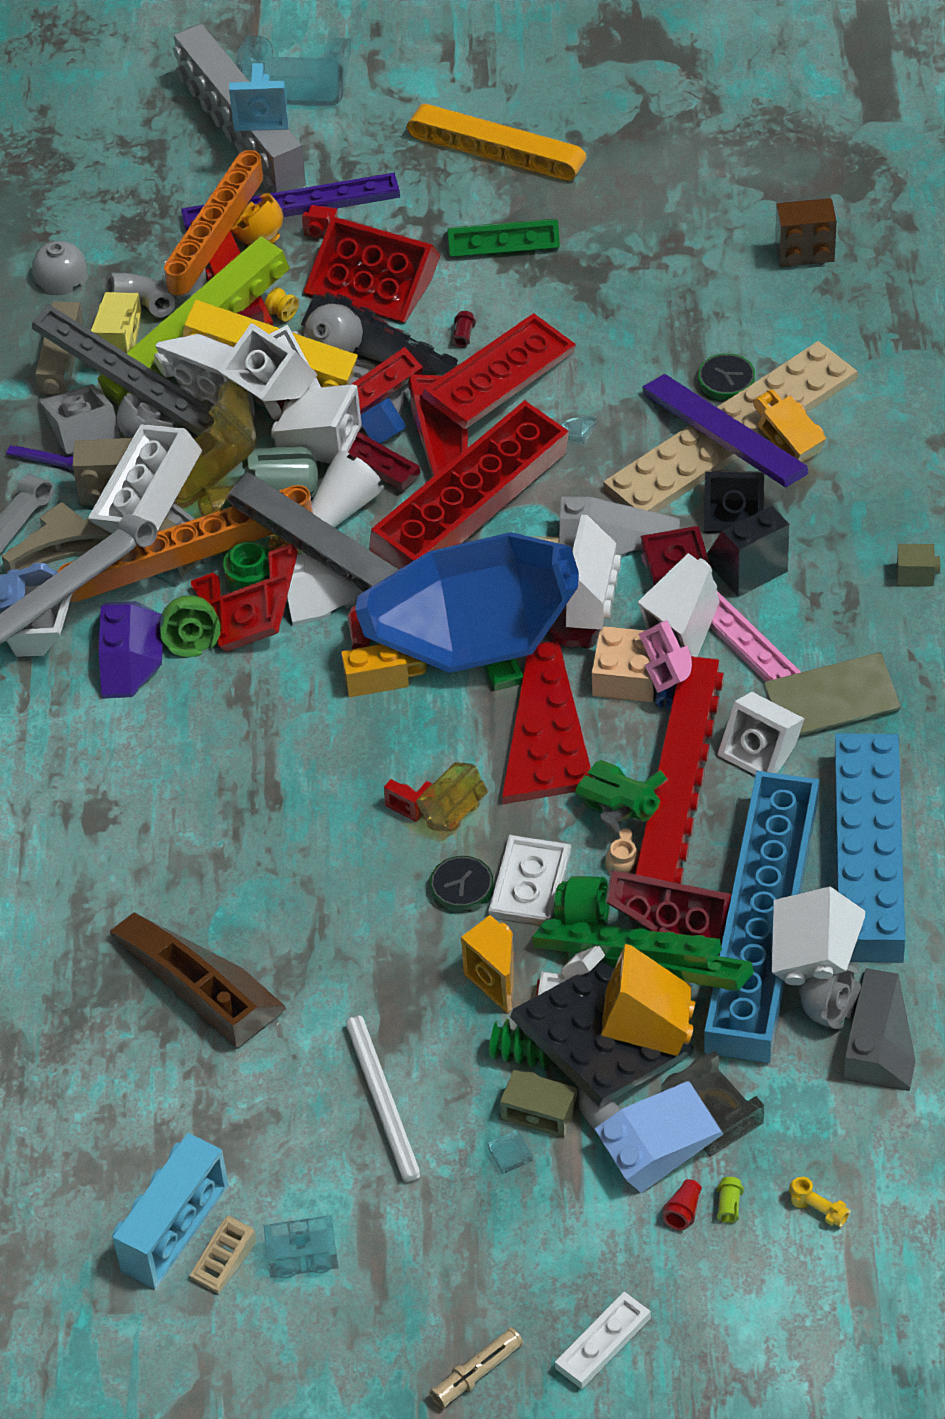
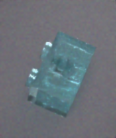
M332 1215L263 1225L270 1278H291L296 1274L310 1272L325 1273L331 1269L339 1268Z

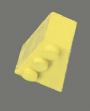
M105 292L91 329L92 332L125 353L133 348L137 342L142 315L139 293Z

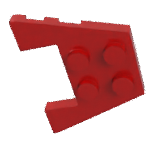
M293 544L268 552L269 579L221 596L220 577L214 572L191 580V586L196 591L198 597L210 603L219 618L220 636L217 642L225 652L279 633L298 555V549Z

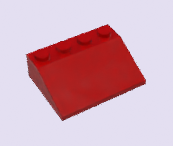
M332 216L303 293L310 296L314 294L325 296L326 292L336 296L341 294L353 300L351 305L359 308L364 306L376 312L375 315L406 323L430 284L441 255L433 244Z

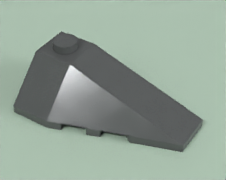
M866 968L845 1056L844 1080L910 1091L916 1060L899 974Z

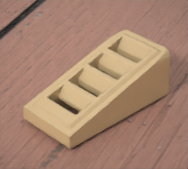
M227 1215L191 1272L190 1279L219 1294L257 1243L255 1230ZM226 1245L233 1249V1253L223 1249V1246ZM218 1257L219 1259L227 1263L224 1266L223 1264L215 1261L214 1258ZM210 1268L220 1275L216 1278L205 1272V1270Z

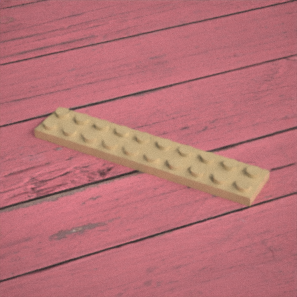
M817 341L717 408L765 439H768L757 426L761 415L753 404V400L769 389H773L782 400L791 395L796 402L804 407L807 413L857 380L858 371L820 341ZM689 425L603 481L604 490L622 505L656 513L705 481V470H721L739 457Z

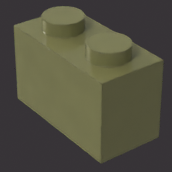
M513 1070L500 1100L501 1120L565 1138L578 1106L577 1087L571 1086L565 1081H553L542 1078L533 1072Z

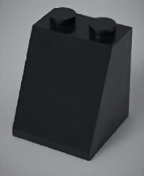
M770 506L723 530L707 552L712 569L738 597L788 572L790 524L773 506Z

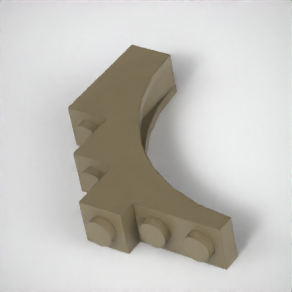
M61 502L54 508L46 511L39 518L41 524L39 530L33 532L28 538L2 555L5 574L9 570H21L31 567L34 563L49 564L74 556H82L112 533L90 522L88 518L84 520ZM165 517L157 532L177 525ZM201 559L168 571L181 578L199 565Z

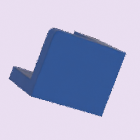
M390 398L361 414L362 426L372 440L380 444L406 428V424Z

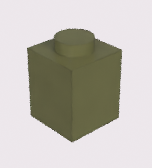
M898 544L896 563L897 586H934V574H940V556H935L934 544Z

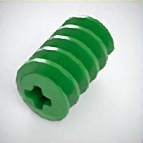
M506 1019L502 1027H498L497 1021L494 1023L489 1044V1056L491 1059H497L501 1053L502 1059L505 1062H509L514 1056L515 1062L521 1065L527 1058L528 1065L535 1067L540 1060L541 1068L544 1070L549 1069L553 1061L518 1025L512 1030L510 1019Z

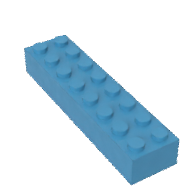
M835 733L834 773L837 892L865 910V918L850 962L904 963L905 912L899 734Z

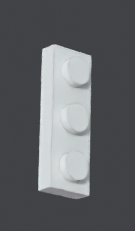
M623 1292L555 1361V1369L579 1388L583 1389L651 1319V1311L626 1292Z

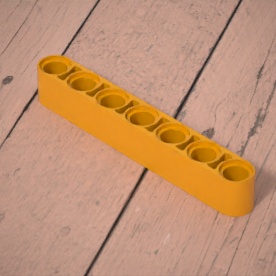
M421 104L406 126L409 134L419 140L565 181H571L577 176L587 158L586 153L579 146L429 104Z

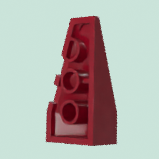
M610 870L605 903L652 931L720 939L722 946L732 894Z

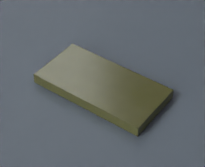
M881 652L766 681L763 685L769 701L805 718L799 737L897 712L901 708Z

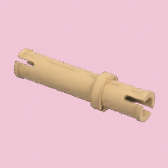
M509 1327L506 1332L484 1347L464 1365L455 1366L449 1377L429 1391L433 1401L440 1408L444 1409L447 1404L464 1391L470 1392L476 1386L475 1382L524 1344L518 1332ZM500 1349V1351L490 1360H488L485 1364H481V1362L484 1359H486L489 1355H491L494 1351ZM469 1371H472V1374L469 1375L466 1379H464L461 1383H459L456 1387L453 1386L454 1383H456Z

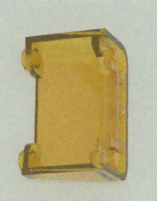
M230 379L221 386L218 394L219 400L209 411V414L214 417V423L194 439L202 449V452L174 501V504L180 508L191 506L246 459L256 446L257 438L248 392Z

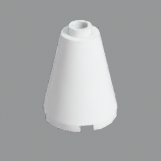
M339 451L334 456L311 502L313 514L334 528L378 496L384 488L383 485L378 486V482L381 479L371 467L358 457L354 461L347 458L349 453L346 451Z

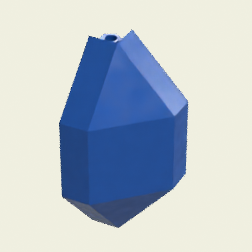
M510 532L427 552L358 595L355 611L364 637L448 673L533 654L577 590L579 571L571 546Z

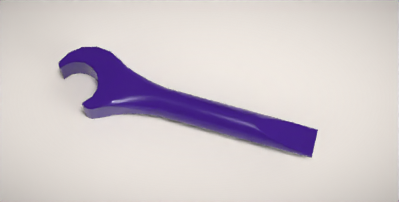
M12 445L9 446L6 452L10 456L65 467L73 471V456H64Z

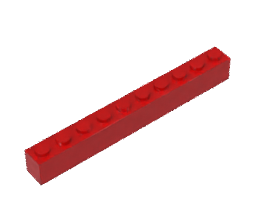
M691 656L692 668L690 675L687 679L676 685L658 771L661 770L668 780L654 790L660 799V804L651 818L647 820L635 874L683 884L684 869L680 868L681 861L687 862L689 854V843H685L686 837H692L694 830V818H691L692 811L697 812L700 793H696L697 787H702L704 782L705 769L701 768L702 762L707 763L709 758L710 744H706L707 738L712 739L715 720H711L712 714L717 715L720 697L716 696L717 690H723L725 675L723 672H719V659Z

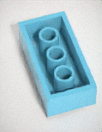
M189 1133L186 1134L181 1143L178 1142L173 1146L168 1161L162 1169L159 1168L155 1171L148 1189L143 1195L140 1194L135 1199L130 1214L125 1221H120L114 1229L112 1237L121 1273L153 1289L158 1287L229 1186L222 1149Z

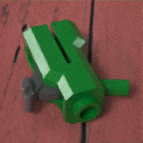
M600 760L595 762L587 772L595 778L585 775L577 785L575 793L586 807L601 812V821L611 833L617 834L620 832L618 821L620 820L623 821L632 817L644 822L651 818L660 804V799L654 790L668 779L659 770L645 782L636 781L626 777L618 766Z

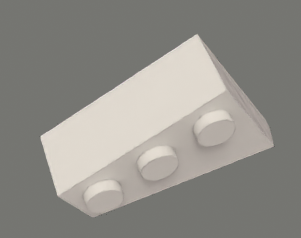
M201 334L166 340L156 344L159 354H165L168 361L165 367L169 375L175 376L179 387L235 422L237 429L233 434L234 436H237L255 416L253 394L218 372V369L234 347Z

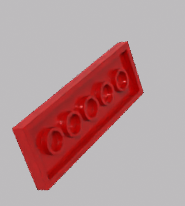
M533 313L427 386L423 391L422 397L462 428L467 429L574 353L576 344Z

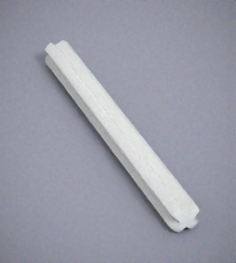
M359 1015L354 1018L351 1017L346 1021L347 1029L401 1177L406 1183L416 1181L420 1178V1170L363 1017Z

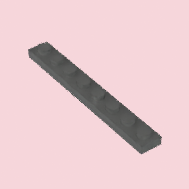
M49 304L32 322V329L218 449H221L237 429L235 422Z

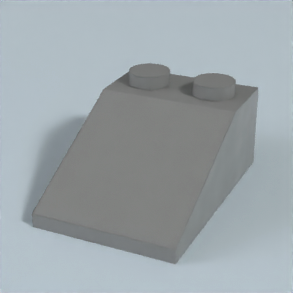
M94 384L39 400L60 447L66 454H74V440L117 439L121 437L113 405Z

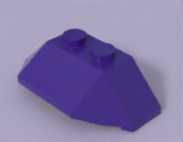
M137 601L105 602L101 605L99 665L102 699L133 697L138 692V688L147 682L160 668L163 655V641L160 636L161 613Z

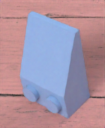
M689 1081L627 1106L595 1128L625 1179L640 1193L723 1135L720 1127Z

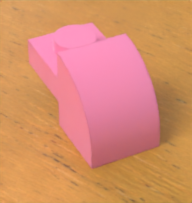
M668 620L638 634L651 662L645 664V667L658 693L688 678L692 668L688 646L680 648Z

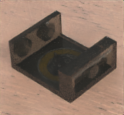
M716 1051L711 1052L707 1056L696 1058L689 1067L679 1073L669 1075L661 1084V1092L687 1081L693 1085L723 1132V1135L703 1148L709 1157L764 1123V1104L757 1096L747 1101L719 1070V1054Z

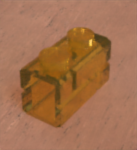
M454 762L417 799L416 803L421 813L424 814L423 817L430 829L445 832L454 831L460 827L461 820L468 813L475 811L480 806L479 801L488 793V790L483 780H480L481 776L475 765L472 763Z

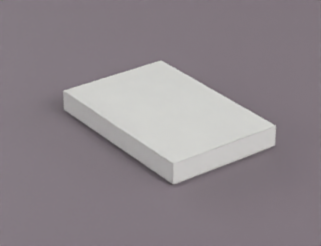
M509 835L489 907V915L497 919L542 925L546 919H554L555 892L558 884L564 881L572 851L571 844Z

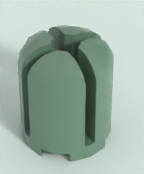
M303 446L253 448L243 451L242 469H245V473L253 474L278 491L290 486L302 485L309 490L311 501L313 500L317 492L318 470L311 450Z

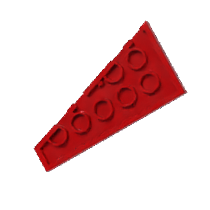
M558 640L540 643L533 654L527 655L502 794V804L576 792L577 785L585 775L593 778L587 773L591 766Z

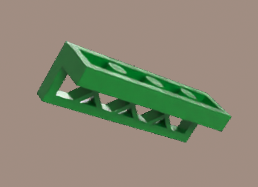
M557 218L447 227L450 256L560 247Z

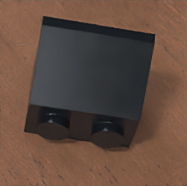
M705 470L704 531H723L764 510V473L761 471Z

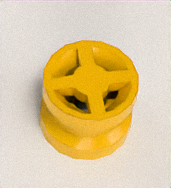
M276 287L268 294L265 306L269 314H277L280 320L287 322L296 314L299 307V299L295 295H287L283 289Z

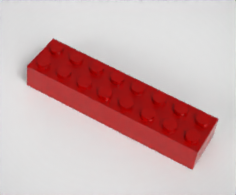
M524 400L371 528L369 551L400 570L429 551L461 544L566 454L569 430Z

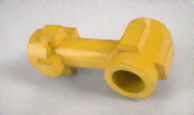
M797 1177L791 1182L789 1193L791 1194V1203L795 1207L806 1208L809 1205L827 1215L825 1222L831 1226L835 1224L841 1228L846 1223L851 1213V1210L846 1207V1203L841 1200L832 1203L813 1192V1182L807 1177Z

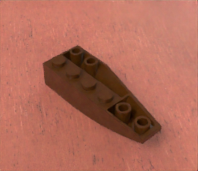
M135 912L110 930V934L236 1048L286 1010L282 1002L242 967Z

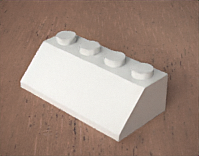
M141 424L88 519L90 522L113 534L118 529L120 520L127 514H133L153 522L158 531L199 458L202 449L184 428Z
M581 515L572 551L579 571L577 590L566 604V627L603 630L605 618L611 617L615 588H617L618 573L621 570V555H616V542L588 515Z

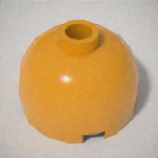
M270 193L259 196L262 201L258 204H254L251 201L246 205L231 228V233L243 244L250 246L260 236L274 243L280 237L278 231L282 227L284 216L280 205Z

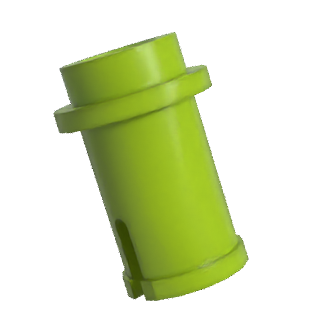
M724 1177L717 1185V1192L720 1194L717 1219L724 1223H735L739 1220L740 1196L744 1193V1187L741 1185L740 1179Z

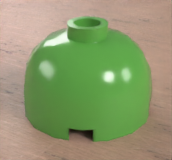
M193 595L181 596L172 600L163 609L160 616V636L163 643L168 646L173 654L182 657H196L203 654L202 650L207 649L209 646L212 648L216 644L220 636L219 618L213 606L205 599Z

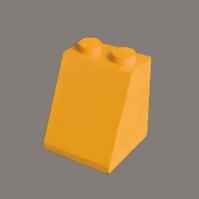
M625 944L606 987L601 1036L678 1056L683 1043L689 1044L693 1032V1025L689 1024L695 1008V1001L691 1000L692 986L633 946Z

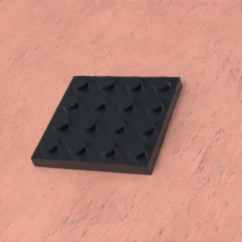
M602 961L596 964L590 972L580 976L577 974L513 1008L510 1018L598 1107L603 1106L691 1055L694 1048L690 1042L689 1044L683 1043L678 1056L601 1036L606 987L614 971L611 966L606 965Z

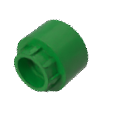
M245 541L234 546L226 554L223 567L226 587L229 593L270 578L268 554L270 550L257 542Z
M571 876L568 881H562L558 884L555 892V918L560 921H566V925L586 922L589 925L607 926L610 905L605 903L608 889L607 879L596 876Z

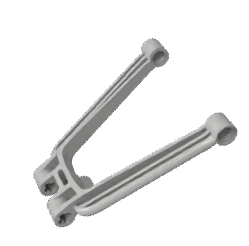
M27 474L19 480L17 485L18 495L0 514V553L39 505H45L52 499L53 484L50 481L31 474ZM133 514L124 516L119 522L118 529L113 534L0 613V644L129 553L137 545L148 547L153 544L157 537L156 525Z

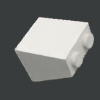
M252 323L218 369L219 373L262 401L301 398L318 375L295 350Z
M351 384L307 389L301 398L286 401L279 422L276 421L272 428V438L275 439V446H303L311 450L316 461L331 464L334 456L339 451L348 452L362 426L357 386Z
M688 553L638 601V605L647 629L668 620L680 648L688 646L691 656L698 657L720 600L716 591L717 585L711 574L712 568L705 560L701 558L697 560Z
M830 886L774 900L772 973L789 985H802L806 979L813 976L819 979H828L833 974L846 972L865 918V910Z

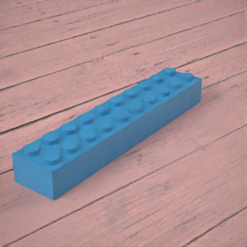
M756 771L721 946L722 951L720 952L721 957L752 962L754 973L739 991H728L713 987L705 1027L704 1054L770 1063L785 986V981L772 973L774 900L802 893L818 807L819 779Z

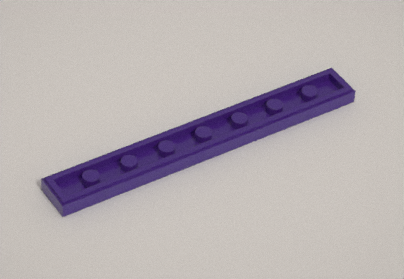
M395 172L270 193L280 205L284 217L309 212L311 205L342 208L400 198V190ZM261 195L252 196L248 204L251 201L254 204L261 202L262 200L259 198ZM204 205L181 209L185 232L191 226L190 221L195 220Z
M663 374L642 386L645 396L786 488L808 475L807 465L668 375Z

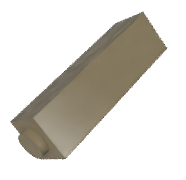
M52 302L53 307L83 325L84 321L80 302ZM45 337L36 370L39 394L58 395L68 392L76 357Z

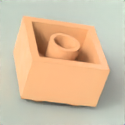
M603 626V630L599 632L592 669V696L644 702L654 701L656 688L645 667V664L651 662L638 635L645 630Z

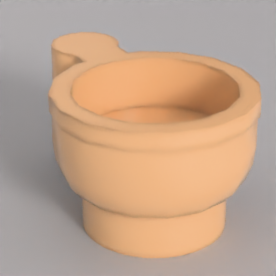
M622 829L619 833V839L611 844L605 861L606 869L609 873L610 870L636 874L640 853L632 842L631 830Z

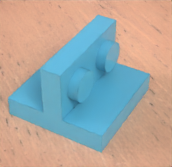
M252 63L251 82H229L234 131L289 129L284 81H270V75L264 74L263 63Z

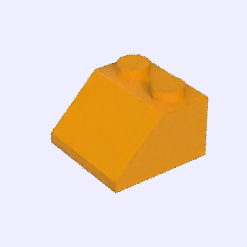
M489 915L461 936L463 971L468 979L506 1013H509L513 1006L514 988L513 933L505 923H499Z

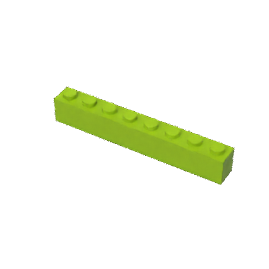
M260 236L131 348L127 354L163 376L154 363V355L159 353L156 344L183 337L184 325L195 299L234 313L243 311L290 270L283 250ZM103 374L97 378L105 396L118 406H120L124 396L126 397L127 394L131 393Z

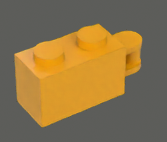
M769 389L753 400L755 409L761 415L757 426L774 445L802 463L821 451L827 439L824 436L823 430L819 425L814 424L806 414L804 407L796 402L791 395L782 400L773 389Z
M383 644L341 651L349 698L409 687L408 677L419 676L427 671V663Z

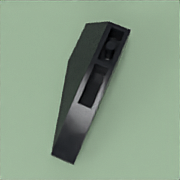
M326 292L325 296L314 294L301 322V325L305 327L309 315L319 306L326 304L344 305L359 317L363 329L361 343L353 352L384 362L405 347L422 365L424 371L448 373L458 366L457 358L446 353L442 355L437 353L432 345L423 341L418 342L411 338L409 333L394 328L386 321L374 317L376 312L364 306L359 308L351 305L353 300L341 294H337V296Z

